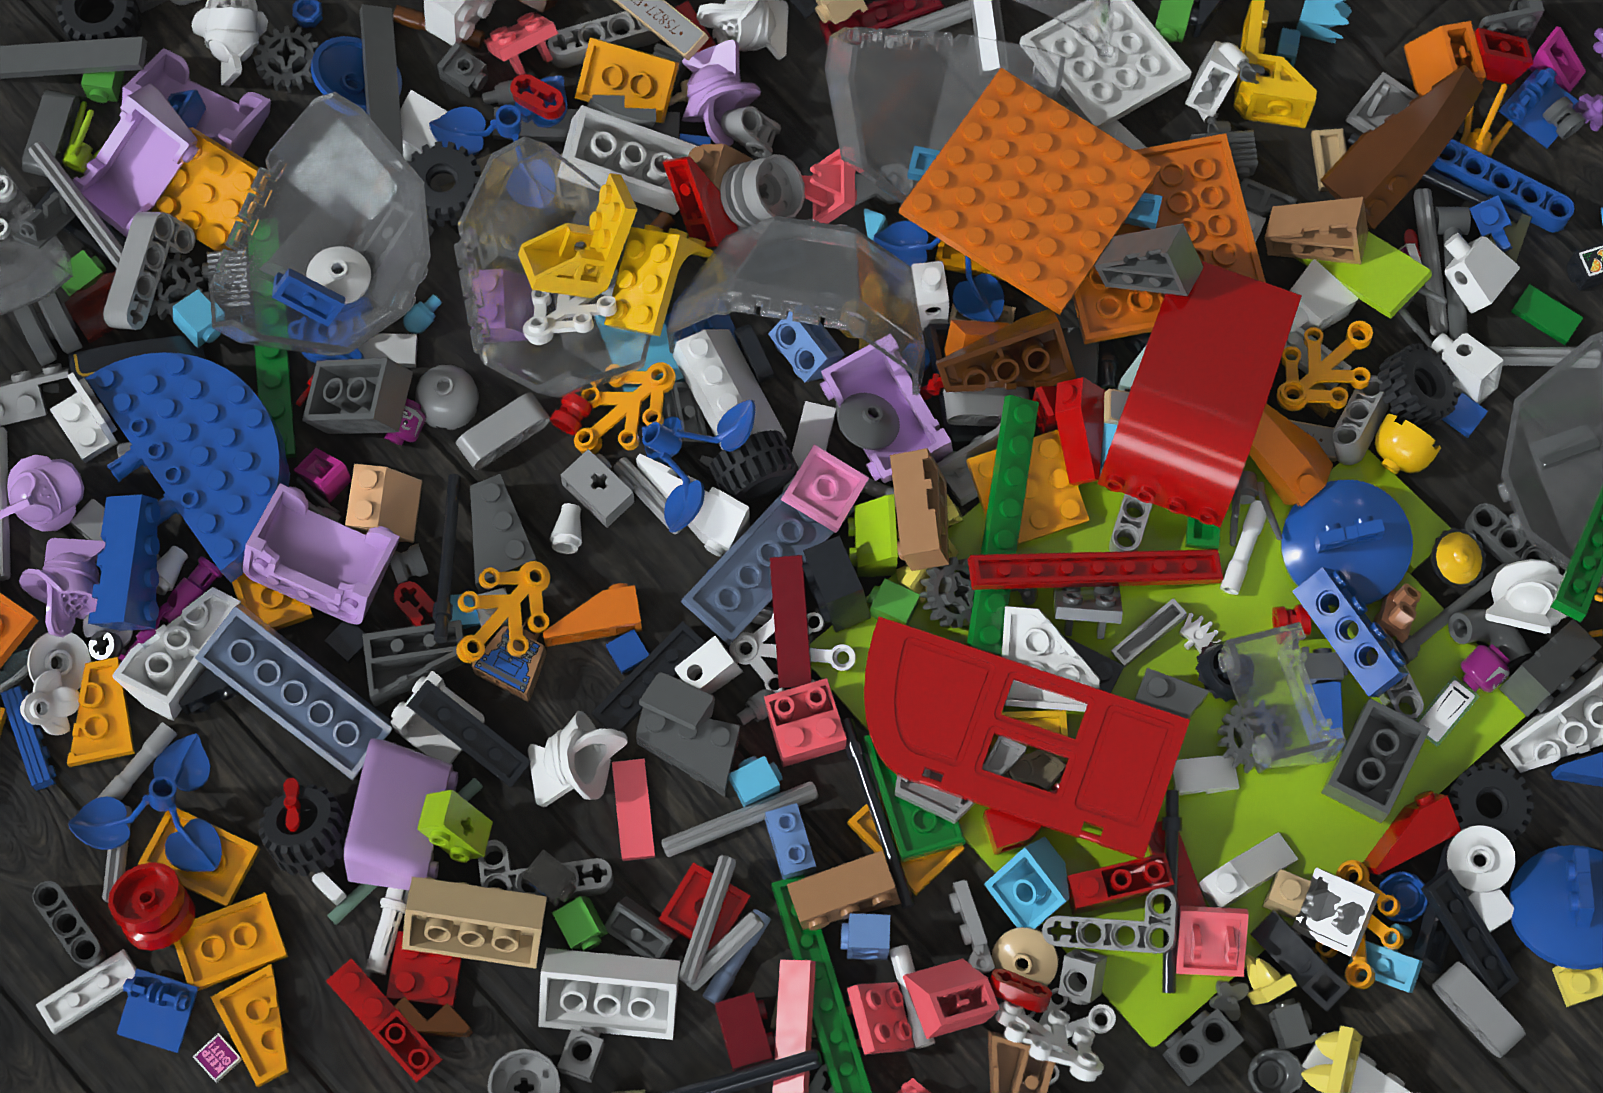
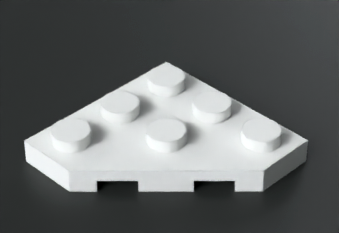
M1005 606L1003 658L1100 689V678L1039 608ZM1013 680L1005 706L1085 712L1087 704Z

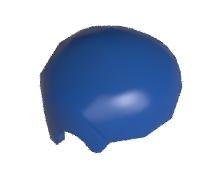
M1403 871L1395 872L1380 883L1378 889L1386 895L1395 897L1401 905L1399 913L1396 916L1387 917L1388 919L1398 922H1410L1426 911L1428 900L1420 889L1425 883L1417 875ZM1392 900L1387 901L1384 906L1385 911L1392 910L1394 902Z

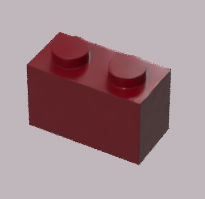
M752 992L715 1003L717 1017L733 1072L772 1061L771 1053L775 1052V1041L772 1032L765 1033L762 1020H766L768 1017L763 999L756 1001L755 994Z

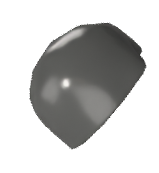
M1279 1048L1266 1049L1260 1052L1249 1065L1248 1080L1256 1093H1293L1302 1085L1303 1077L1301 1073L1304 1069L1298 1057L1288 1050Z

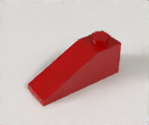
M690 156L663 161L689 237L705 241V247L707 248L719 246L738 232L737 225L731 221L724 210L720 191Z
M1084 377L1057 383L1055 416L1069 484L1073 486L1099 481L1104 426V392L1106 390Z
M1426 791L1416 795L1414 802L1404 806L1363 861L1369 872L1379 875L1461 832L1448 796L1433 793V791Z

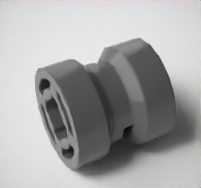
M1567 96L1552 104L1542 115L1548 124H1553L1556 127V133L1562 140L1576 133L1587 121L1581 112H1576L1573 109V103Z
M419 544L409 546L407 551L401 553L398 551L394 552L390 563L398 584L407 582L409 577L414 575L421 577L429 574Z

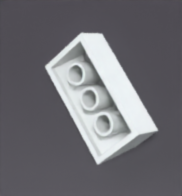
M705 329L676 342L673 358L715 436L719 435L717 432L718 422L728 410L741 402L753 400L755 401V419L750 435L762 431L777 430L782 433L785 440L787 439L729 329Z
M546 948L541 969L538 1027L567 1030L572 1028L580 1031L581 1026L599 1033L673 1040L680 961Z

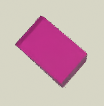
M1556 27L1545 40L1533 59L1534 64L1529 68L1532 71L1535 69L1539 71L1546 68L1553 69L1556 72L1555 83L1568 93H1570L1586 72L1561 27Z
M317 448L294 469V472L328 503L352 481L347 467L342 461Z

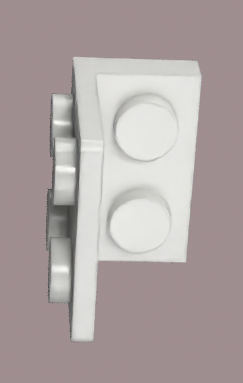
M72 372L67 376L77 393L52 407L50 411L84 463L118 443L112 434L117 429L86 380L82 378L78 381Z

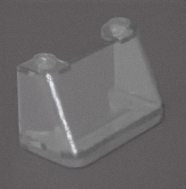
M1300 622L1226 640L1222 647V653L1218 655L1220 668L1228 675L1253 742V757L1264 768L1317 765L1331 762L1346 744L1341 727L1330 729L1333 725L1331 718L1324 719L1304 666L1307 655L1306 652L1301 653L1299 647V640H1303L1306 637Z

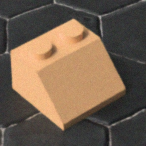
M354 464L345 526L365 535L370 528L383 526L400 536L399 542L414 543L422 480L388 467Z

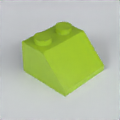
M894 494L885 495L854 506L853 517H848V536H855V548H849V557L853 567H856L858 577L892 576L896 573L898 550Z

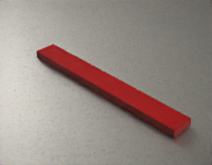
M1218 549L970 555L968 558L972 590L1220 584L1223 580Z

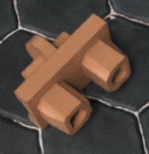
M1407 583L1398 591L1394 589L1383 598L1380 612L1376 614L1373 622H1377L1385 633L1391 637L1396 636L1397 640L1403 644L1409 637L1412 621L1417 613L1415 611L1416 604L1420 601L1421 593Z

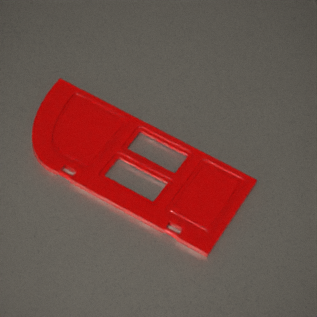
M880 616L873 632L865 670L864 705L866 722L876 752L891 771L906 780L927 785L941 792L1097 843L1100 846L1141 860L1144 859L1190 719ZM1013 680L1087 704L1076 739L1001 715ZM994 734L1068 758L1057 793L1054 794L983 770L982 767ZM925 769L942 774V781L923 776ZM1084 823L1103 829L1101 836L1082 830Z

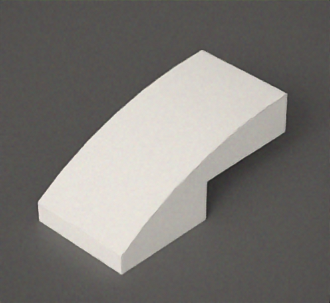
M1210 756L1177 760L1172 773L1174 790H1179L1180 796L1205 791L1206 794L1239 789L1236 768L1232 767L1234 758L1232 756L1225 759L1223 756Z

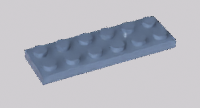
M787 488L681 601L729 646L773 599L770 557L803 555L804 563H806L803 550L827 541L834 533L782 501L781 498ZM852 506L845 520L854 512V506Z

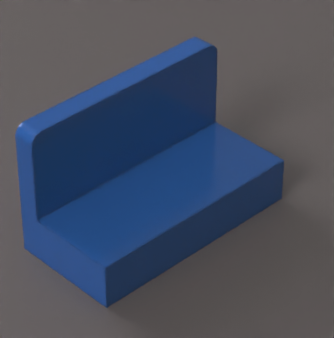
M291 268L285 274L278 272L274 277L272 298L329 327L345 305L346 297Z

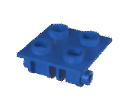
M1551 68L1540 71L1535 69L1498 111L1547 149L1559 135L1556 133V127L1553 124H1548L1543 118L1544 112L1564 96H1567L1572 101L1573 109L1574 105L1579 102L1555 83L1556 72Z
M136 968L134 977L132 979L127 978L123 985V991L128 992V998L117 1034L179 1053L199 987Z

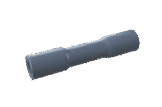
M756 909L753 910L763 921L764 927L715 973L702 996L711 1003L715 1004L723 1001L751 949L758 943L771 919L764 913Z

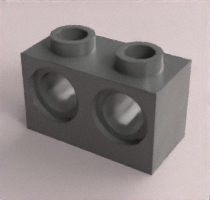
M1218 1008L1211 1014L1204 1010L1191 1021V1024L1194 1026L1192 1030L1186 1035L1179 1031L1165 1043L1169 1049L1162 1056L1188 1087L1244 1041L1242 1036ZM1210 1026L1218 1028L1222 1034L1221 1042H1211L1206 1037V1028ZM1184 1047L1191 1048L1196 1054V1062L1193 1064L1185 1063L1180 1057V1049Z

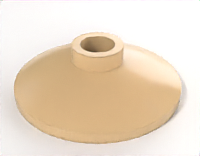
M1018 927L1007 931L998 939L992 951L991 957L995 969H1005L1045 986L1051 983L1058 969V954L1055 946L1046 942L1043 933L1033 928ZM1017 959H1026L1028 961V968H1020L1017 964Z

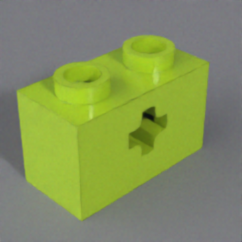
M454 790L426 794L417 830L429 838L432 844L439 846L447 852L453 860L467 862L470 859L484 857L493 822Z

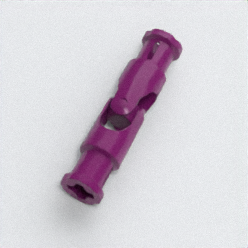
M200 556L197 567L188 578H183L168 597L167 602L160 606L159 615L156 619V629L140 630L136 635L137 640L125 655L121 654L118 659L122 662L134 646L138 643L142 645L154 636L159 627L160 620L171 623L182 614L184 608L203 595L216 578L223 576L218 567Z

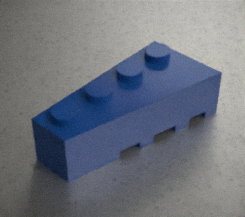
M145 495L106 497L101 538L106 543L105 549L98 553L96 565L101 570L100 584L93 585L92 598L97 599L96 612H89L88 624L119 631L156 629V619L159 615V608L156 602V587L159 584L157 554L160 549L157 537V522L160 519L158 499Z

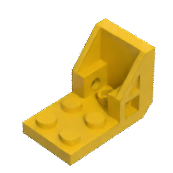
M1251 0L1243 26L1241 51L1248 57L1249 63L1263 66L1270 76H1262L1260 73H1256V80L1259 84L1242 81L1239 71L1233 107L1246 120L1305 128L1316 101L1317 90L1284 57L1263 54L1265 47L1263 32L1267 27L1269 10H1264L1265 0Z
M609 173L606 184L600 188L599 203L596 211H593L590 216L589 226L565 223L521 244L518 256L532 290L593 298L608 289L638 210L622 175ZM577 242H584L583 247L575 246Z

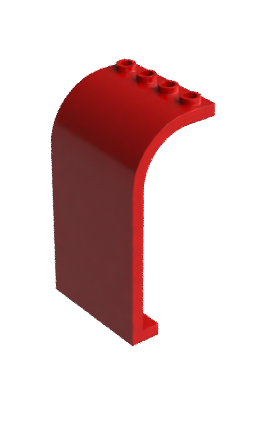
M1201 261L1204 268L1188 296L1165 294L1097 484L1106 487L1110 491L1121 492L1135 497L1141 502L1161 506L1172 513L1183 514L1195 518L1204 524L1221 527L1253 444L1302 295Z

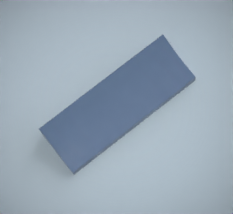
M241 603L231 610L195 657L196 660L351 780L355 778L364 765L370 739L385 740L393 730L391 720Z

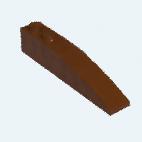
M1462 65L1433 85L1432 90L1422 97L1417 96L1408 103L1409 106L1398 114L1393 113L1385 118V123L1374 130L1369 129L1362 134L1320 179V182L1336 200L1364 197L1367 227L1375 229L1439 157L1473 107L1483 89L1482 84L1466 65Z

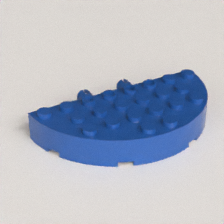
M162 352L133 356L107 365L86 377L85 379L132 444L129 451L107 465L112 474L120 482L140 466H147L165 491L163 494L164 498L158 502L160 519L157 522V526L174 514H181L221 573L230 583L235 581L244 573L243 560L246 543L280 483L289 487V465L287 463L284 440L267 408L253 390L237 375L212 361L187 354Z

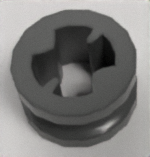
M99 631L89 641V652L95 659L104 660L119 657L122 653L123 643L120 636L116 633ZM106 641H109L110 645L106 647V652L102 651Z

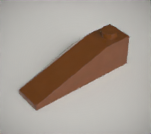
M1051 309L1021 318L936 361L946 392L984 391L986 388L1016 390V387L1032 386L1036 389L1041 386H1054L1057 383L1077 378L1060 322Z

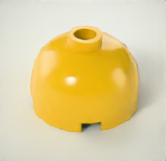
M1387 414L1375 436L1376 451L1384 459L1381 465L1394 474H1398L1400 470L1406 473H1417L1427 468L1439 453L1441 446L1433 447L1432 445L1435 440L1411 422L1405 420L1401 425L1394 422L1397 418L1396 415Z

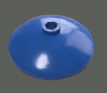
M344 36L331 38L323 42L316 49L311 60V74L317 88L328 100L338 107L354 113L367 114L362 39ZM397 67L398 89L400 95L402 89V78L400 71Z

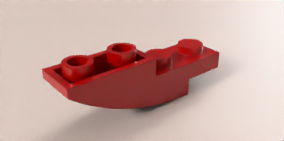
M352 958L326 980L327 984L416 1083L442 1060Z

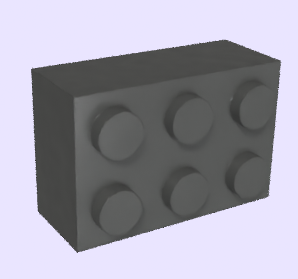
M389 358L317 361L302 421L327 434L399 432L413 372Z
M1370 698L1362 708L1321 793L1382 823L1389 815L1430 728Z

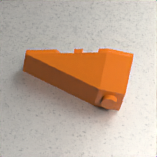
M1266 403L1249 455L1285 505L1297 504L1298 506H1303L1326 486L1333 463L1315 438Z

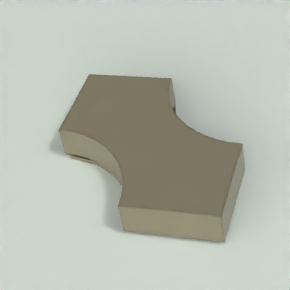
M1036 749L1030 754L1023 755L1003 777L1048 791L1064 773L1066 764L1053 753Z

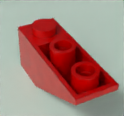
M1060 783L1052 786V791L1050 792L1056 794ZM991 808L985 810L983 814V821L994 855L1027 846L1045 828L1044 826Z
M1165 853L1144 857L1143 860H1131L1067 876L1068 901L1072 916L1122 903L1149 894L1155 889H1165L1174 886Z

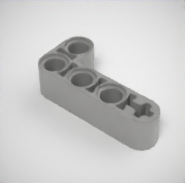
M627 11L558 30L557 35L549 38L548 46L553 59L551 61L553 65L564 69L584 63L588 47L586 41L590 38L600 39L631 49L654 44L661 39ZM619 30L628 31L625 35L616 34Z
M141 211L134 216L104 308V320L109 327L138 330L145 325L167 254H186L195 245V233L190 226L165 212Z
M497 840L488 841L484 857L478 858L481 887L491 888L495 884H504L507 887V891L526 893L523 890L524 883L529 879H536L540 882V887L534 894L546 895L548 897L546 902L603 894L613 884L614 877L610 865L607 861L598 858L512 870L507 848ZM498 851L503 854L499 864L489 865L485 862L490 852ZM601 870L602 875H604L601 878L602 882L595 883L594 878H592L595 874L594 871ZM578 872L583 873L584 886H580L581 882ZM560 875H571L574 878L572 885L568 888L558 887L556 880Z
M1162 888L1153 890L1149 893L1145 902L1144 921L1052 916L1043 924V937L1050 945L1059 947L1166 953L1173 949L1177 941L1178 899L1170 890ZM1160 894L1167 895L1171 900V907L1164 914L1158 913L1153 906L1154 899ZM1058 921H1060L1061 927L1076 929L1074 922H1079L1076 929L1078 942H1073L1075 935H1061L1060 941H1058L1057 935L1051 934V928L1057 927ZM1089 924H1096L1101 929V938L1096 943L1088 942L1084 936L1085 928ZM1123 926H1130L1135 932V940L1127 946L1118 940V931ZM1158 928L1165 929L1169 934V942L1163 948L1156 947L1151 939L1152 933Z

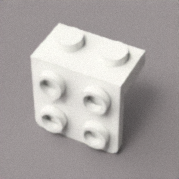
M431 671L427 677L422 676L416 682L412 689L413 695L406 703L404 701L400 702L391 714L393 718L391 725L397 734L425 755L451 764L462 749L409 709L407 704L425 681L429 680L482 723L485 720L479 711L445 686L443 678Z

